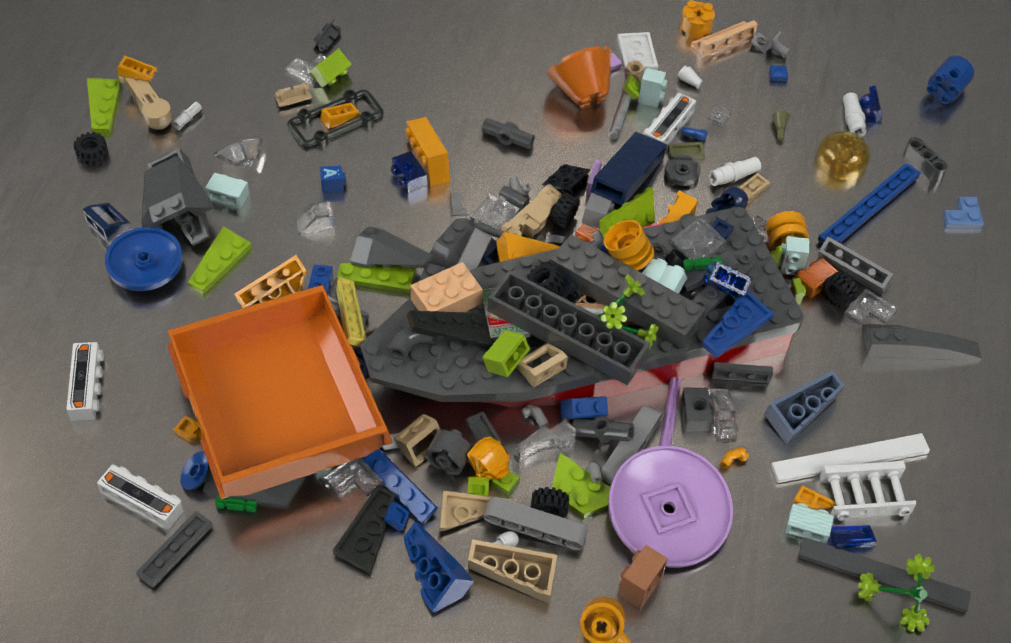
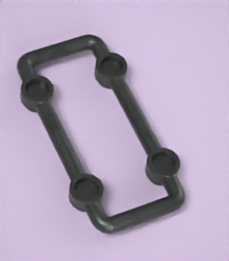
M346 90L343 97L311 111L306 108L300 109L297 116L288 121L287 126L303 147L324 146L328 143V139L361 125L364 127L372 126L374 120L382 117L384 111L369 91L360 90L354 92L353 90ZM365 97L376 111L372 114L369 111H364L360 115V119L327 133L323 130H318L314 134V138L310 140H305L295 126L297 123H310L312 117L321 114L322 109L347 103L354 105L357 99Z

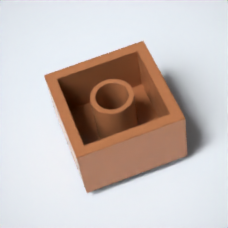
M646 544L641 551L637 550L632 558L633 563L631 566H626L620 575L622 579L618 584V587H620L618 596L641 610L663 578L668 558Z

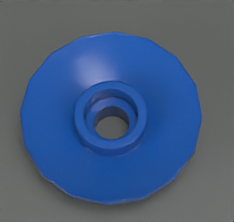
M204 451L193 454L183 467L180 482L185 490H194L208 475L210 467Z

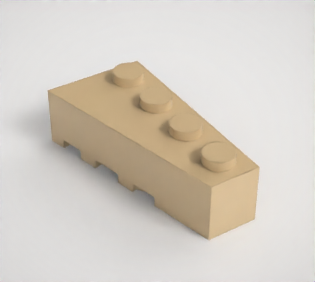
M472 539L468 568L549 604L557 555Z

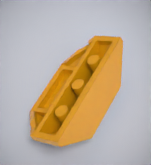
M297 255L233 295L240 306L245 308L302 291L307 270Z

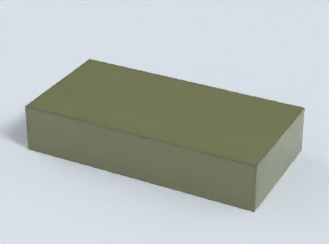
M702 142L668 144L667 148L670 160L676 155H687L692 157V160L705 159L706 155Z

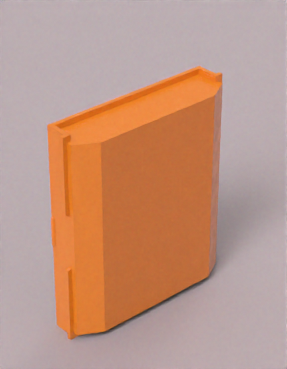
M323 285L168 330L171 343H168L167 347L185 399H190L203 435L200 441L221 500L229 496H246L368 456L383 445L393 444L361 372L357 356L352 346L348 343Z

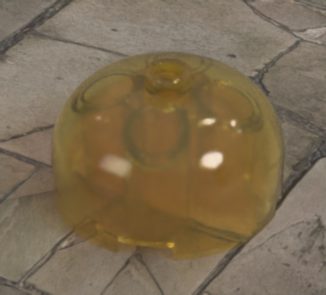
M836 131L827 135L820 142L816 153L817 166L824 174L833 179H846V181L855 180L864 175L870 161V150L867 143L862 137L850 131Z

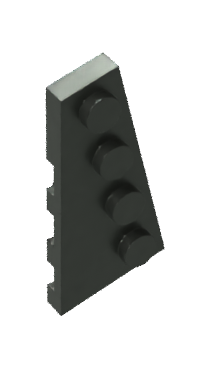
M409 310L407 314L411 332L432 337L440 335L453 342L457 339L465 341L466 345L475 346V344L482 345L483 349L487 350L493 345L483 313Z
M377 485L334 547L333 554L370 573L387 525L384 519L390 502H394L396 499V494Z

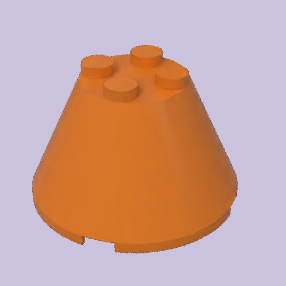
M594 46L572 53L562 58V63L557 66L553 64L547 71L548 78L576 105L580 106L581 109L588 108L590 104L595 102L599 104L606 101L605 97L609 94L612 51L608 46H605L606 49Z

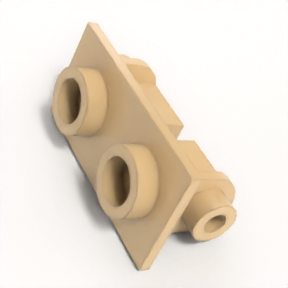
M302 83L293 86V90L290 87L278 89L274 96L279 107L312 99L309 92V84Z

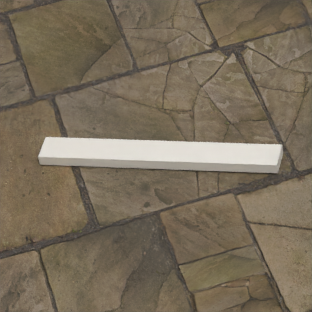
M920 433L773 462L771 469L778 484L818 476L821 474L824 466L888 462L928 454L930 449L923 434Z

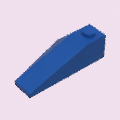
M414 522L404 536V541L410 560L414 561L417 570L414 573L422 586L420 590L422 598L432 612H436L461 599L474 581L464 567L418 522Z

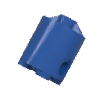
M961 56L948 57L929 78L927 92L943 104L954 101L973 80L974 68L972 64Z

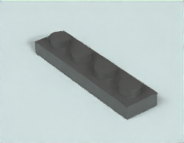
M195 511L136 571L137 576L154 588L213 526L212 522L198 511Z

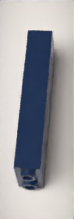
M635 132L594 177L591 193L617 204H624L663 160L667 144Z

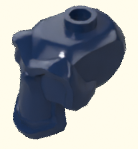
M731 186L720 197L712 201L711 205L713 208H708L706 214L734 207L745 209L748 204V196L740 187Z

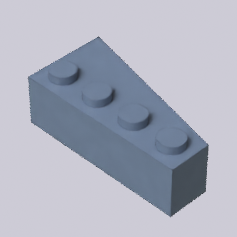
M832 370L771 402L764 415L784 443L788 445L838 397L845 385Z

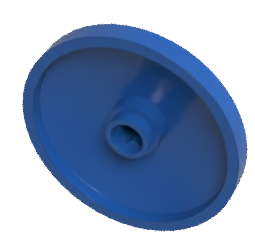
M150 227L136 228L121 234L110 244L105 255V265L110 278L117 285L133 291L152 290L167 284L177 275L183 262V254L178 240L165 230Z

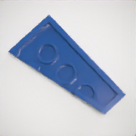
M745 289L742 296L735 301L729 312H726L722 317L720 323L704 339L702 346L714 358H718L773 319L774 313Z

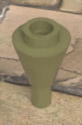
M778 110L772 115L778 141L784 140V131L790 116L784 110Z

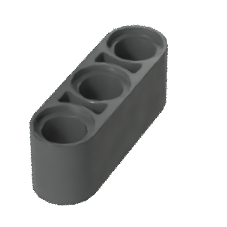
M911 137L905 148L904 156L929 180L933 182L942 181L948 167L947 163L923 140L918 137Z

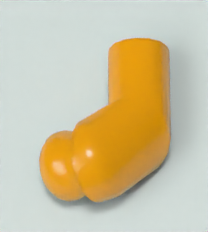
M743 447L727 451L719 464L722 468L728 469L735 459L739 458L740 461H745L748 459L749 454Z

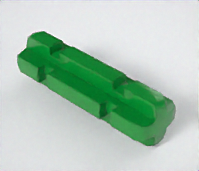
M720 256L713 257V259L711 257L695 258L694 261L692 259H685L683 262L685 271H692L693 268L695 270L711 269V267L716 269L722 268L723 265L722 257Z
M217 496L215 506L220 509L227 507L229 510L244 511L246 509L247 512H255L257 501L252 499L245 501L243 498L235 497L221 500L220 496Z

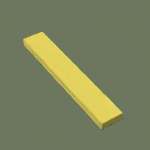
M337 276L334 283L344 334L349 344L360 347V344L366 340L355 284L352 280Z

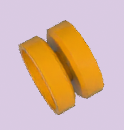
M784 211L775 214L766 222L765 228L771 251L776 250V247L785 243L787 236L809 238L806 221L801 213Z

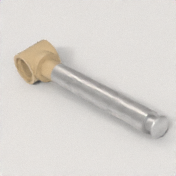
M630 61L627 64L625 80L628 76L633 75L641 82L643 64L639 61ZM624 90L610 128V133L608 134L611 139L618 138L631 97Z

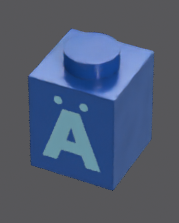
M342 165L320 167L322 192L344 191L343 183L347 182L346 172L342 173Z

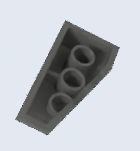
M367 227L357 236L351 264L366 268H373V264L383 265V268H390V265H400L402 268H424L433 259V255L383 229Z

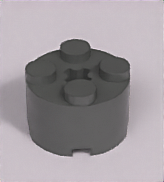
M456 429L451 431L438 430L426 450L425 457L435 468L440 469V467L447 469L445 473L458 475L468 461L467 453L473 445L462 438V433Z

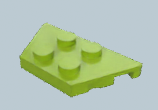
M560 453L552 487L556 488L555 490L561 489L562 492H566L569 495V508L582 518L591 516L595 512L606 510L610 487L602 481L593 483L588 471Z

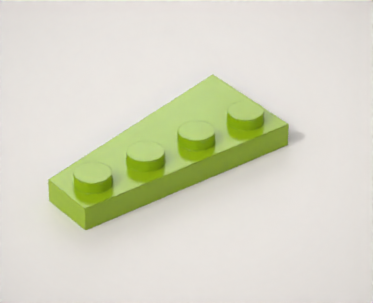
M87 78L92 132L111 134L122 83L119 79Z
M647 187L642 194H637L633 197V200L622 204L620 209L613 210L600 219V232L604 237L612 226L625 220H635L641 227L654 224V189Z
M223 226L190 277L188 286L204 295L252 248V243Z
M340 263L337 276L354 281L356 286L406 294L411 292L410 285L413 284L417 268H402L400 265H390V268H383V265L373 264V268L352 265L351 263Z

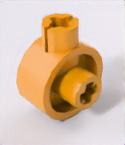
M607 596L596 597L584 606L580 627L584 637L591 643H631V640L623 631L626 621L625 612L621 604L615 599Z

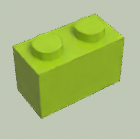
M338 48L309 72L323 88L326 84L331 86L337 81L335 77L338 75L340 77L348 72L347 68L352 64Z
M504 330L482 358L488 372L508 377L530 348L525 335Z

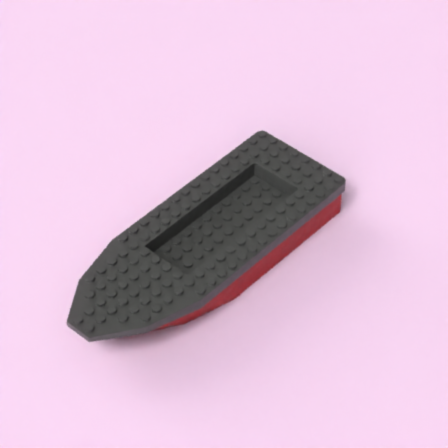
M734 207L643 229L651 244L662 243L667 249L666 257L673 249L681 251L692 261L695 258L711 257L712 259L729 250L734 257L741 253L751 255L754 259V265L742 281L703 319L702 324L683 349L678 348L657 336L656 341L652 340L653 344L648 351L647 358L628 386L565 353L568 356L566 369L533 388L517 368L508 377L488 372L482 358L488 350L483 349L482 345L475 344V346L466 345L465 341L457 339L453 342L440 335L435 337L433 344L419 343L411 347L407 358L403 360L394 359L387 353L389 345L399 331L410 326L407 318L409 310L418 311L411 299L407 300L360 344V351L370 382L439 402H484L507 407H525L529 404L533 406L561 405L560 401L562 399L606 396L608 399L670 383L672 377L682 380L712 372L714 362L744 364L786 353L789 350L794 332H797L801 327L804 316L748 212L744 208ZM717 218L734 226L733 232L724 243L707 234L708 228ZM594 240L588 241L587 243L591 245V243H593ZM655 248L654 256L657 258L661 257L662 251ZM558 249L477 267L471 270L470 273L482 289L496 288L509 270L528 279L527 274H530V270L535 269L534 266L536 265L540 266V263L544 262L546 264V262H549L552 255ZM711 281L688 292L682 287L679 294L692 301ZM725 281V283L722 284L721 286L718 285L717 290H718L719 288H721L722 286L725 287L726 281ZM747 289L774 313L773 319L718 358H714L702 346V343L713 328L720 323L726 312H729L735 301L742 296L744 290ZM588 298L586 301L592 303L593 298ZM483 303L464 312L483 313L485 318ZM622 324L623 326L636 329L638 331L639 329L647 331V329L643 328L640 325ZM530 334V337L526 338L530 348L526 355L547 343ZM546 353L527 365L535 368L552 357Z

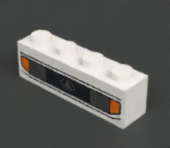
M678 92L674 98L672 97L669 100L667 107L662 108L658 118L655 117L651 126L644 130L643 135L668 145L694 113L696 100Z
M98 342L73 343L66 409L70 421L95 420L96 412L99 411L97 395L101 394L99 378H102V367L100 362L104 360L103 350H100Z
M112 464L97 482L101 494L168 531L184 512L181 500L176 495H168L159 486L148 484L144 478L130 474L122 466L119 468Z

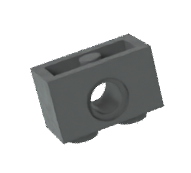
M707 387L683 388L681 405L685 432H709L711 424H714V412L710 411L712 398L711 395H708Z

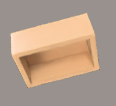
M463 262L410 285L411 301L418 311L464 313L481 305L483 300V289Z

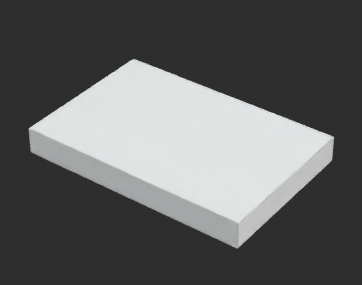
M650 32L617 34L625 73L627 64L630 61L641 62L644 66L643 72H645L646 68L658 70Z

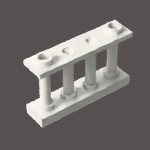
M904 461L824 466L820 474L821 483H829L832 486L837 505L833 507L831 515H834L833 519L843 521L849 518L889 515L907 516L911 514L916 506V501H905L899 480L906 469ZM880 479L891 480L897 502H885ZM859 481H871L877 503L865 504ZM839 482L851 483L857 504L845 505Z

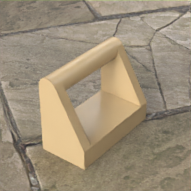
M547 343L524 356L516 368L534 388L566 369L568 356L562 350ZM546 353L552 357L535 368L527 365Z
M423 414L395 436L394 440L411 465L416 468L426 459L427 448L415 456L412 447L429 433L435 436L440 428L435 419Z

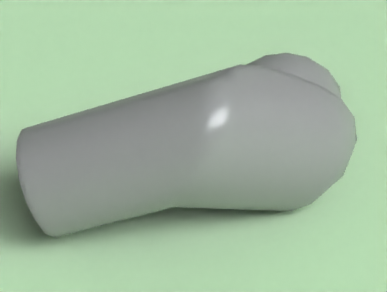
M517 176L509 178L512 190L523 196L529 194L531 190L529 185L523 184L521 186Z
M597 231L593 233L594 242L591 245L601 250V244L604 239L602 233Z
M529 404L521 409L522 416L524 418L534 417L539 427L548 424L544 413L539 407Z
M596 461L590 462L587 466V471L591 475L592 482L599 483L602 481L601 466Z

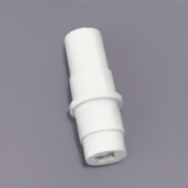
M847 93L843 97L845 123L848 125L852 137L861 138L866 134L865 113L859 104L857 94Z
M757 157L734 163L728 162L725 166L718 167L709 172L710 183L713 186L729 182L735 183L737 180L748 175L760 172L761 162Z

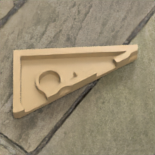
M443 491L439 531H445L484 518L490 497Z

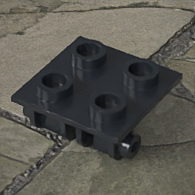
M563 164L542 185L550 184L554 188L562 189V194L568 193L572 195L588 181V173L591 170Z

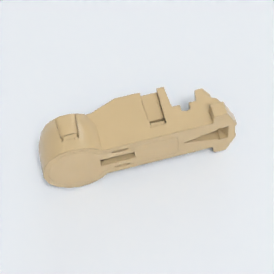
M118 76L120 82H125L127 90L131 91L134 102L138 104V108L143 114L147 125L155 130L166 128L170 124L172 117L170 104L157 96L148 81Z
M546 185L526 207L509 222H506L501 230L519 236L524 234L532 239L536 233H539L545 227L548 217L552 215L555 204L562 194L552 185Z

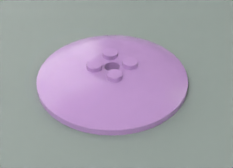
M655 446L639 451L623 463L610 486L608 497L609 514L613 527L621 541L634 554L637 550L641 551L646 544L668 558L666 567H688L706 560L720 548L730 531L733 519V503L724 478L708 460L688 449L677 446ZM665 504L671 505L674 512H665L663 506Z

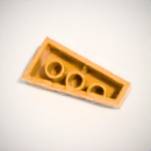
M427 117L406 121V138L410 140L430 187L451 182L448 152Z
M504 232L496 241L500 262L560 248V246L508 232Z

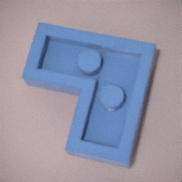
M959 197L957 201L959 210L944 211L943 216L946 228L982 229L984 225L977 197Z

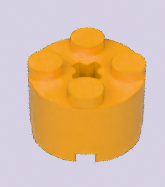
M693 0L688 1L682 11L681 31L683 30L686 32L685 35L695 39L703 38L707 34L709 35L712 32L715 17L713 5Z

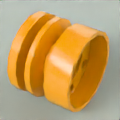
M625 220L615 224L604 236L603 242L609 254L637 271L649 264L654 256V248L651 242L646 237L641 225L635 220Z

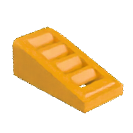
M124 55L118 65L117 75L151 82L157 68Z
M352 103L322 109L320 120L330 129L359 116L360 112Z

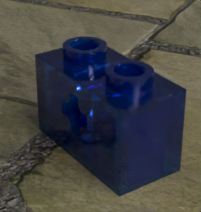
M411 151L392 158L391 172L394 176H397L400 186L405 188L407 193L427 187V173Z
M716 261L708 264L701 282L734 298L745 296L752 278Z

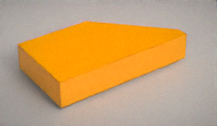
M187 415L173 428V432L189 443L198 442L203 437L198 422Z
M803 485L793 500L794 504L803 503L814 510L833 509L836 505L835 501Z

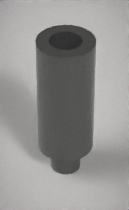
M503 186L499 192L500 198L521 210L530 203L529 198L507 186Z

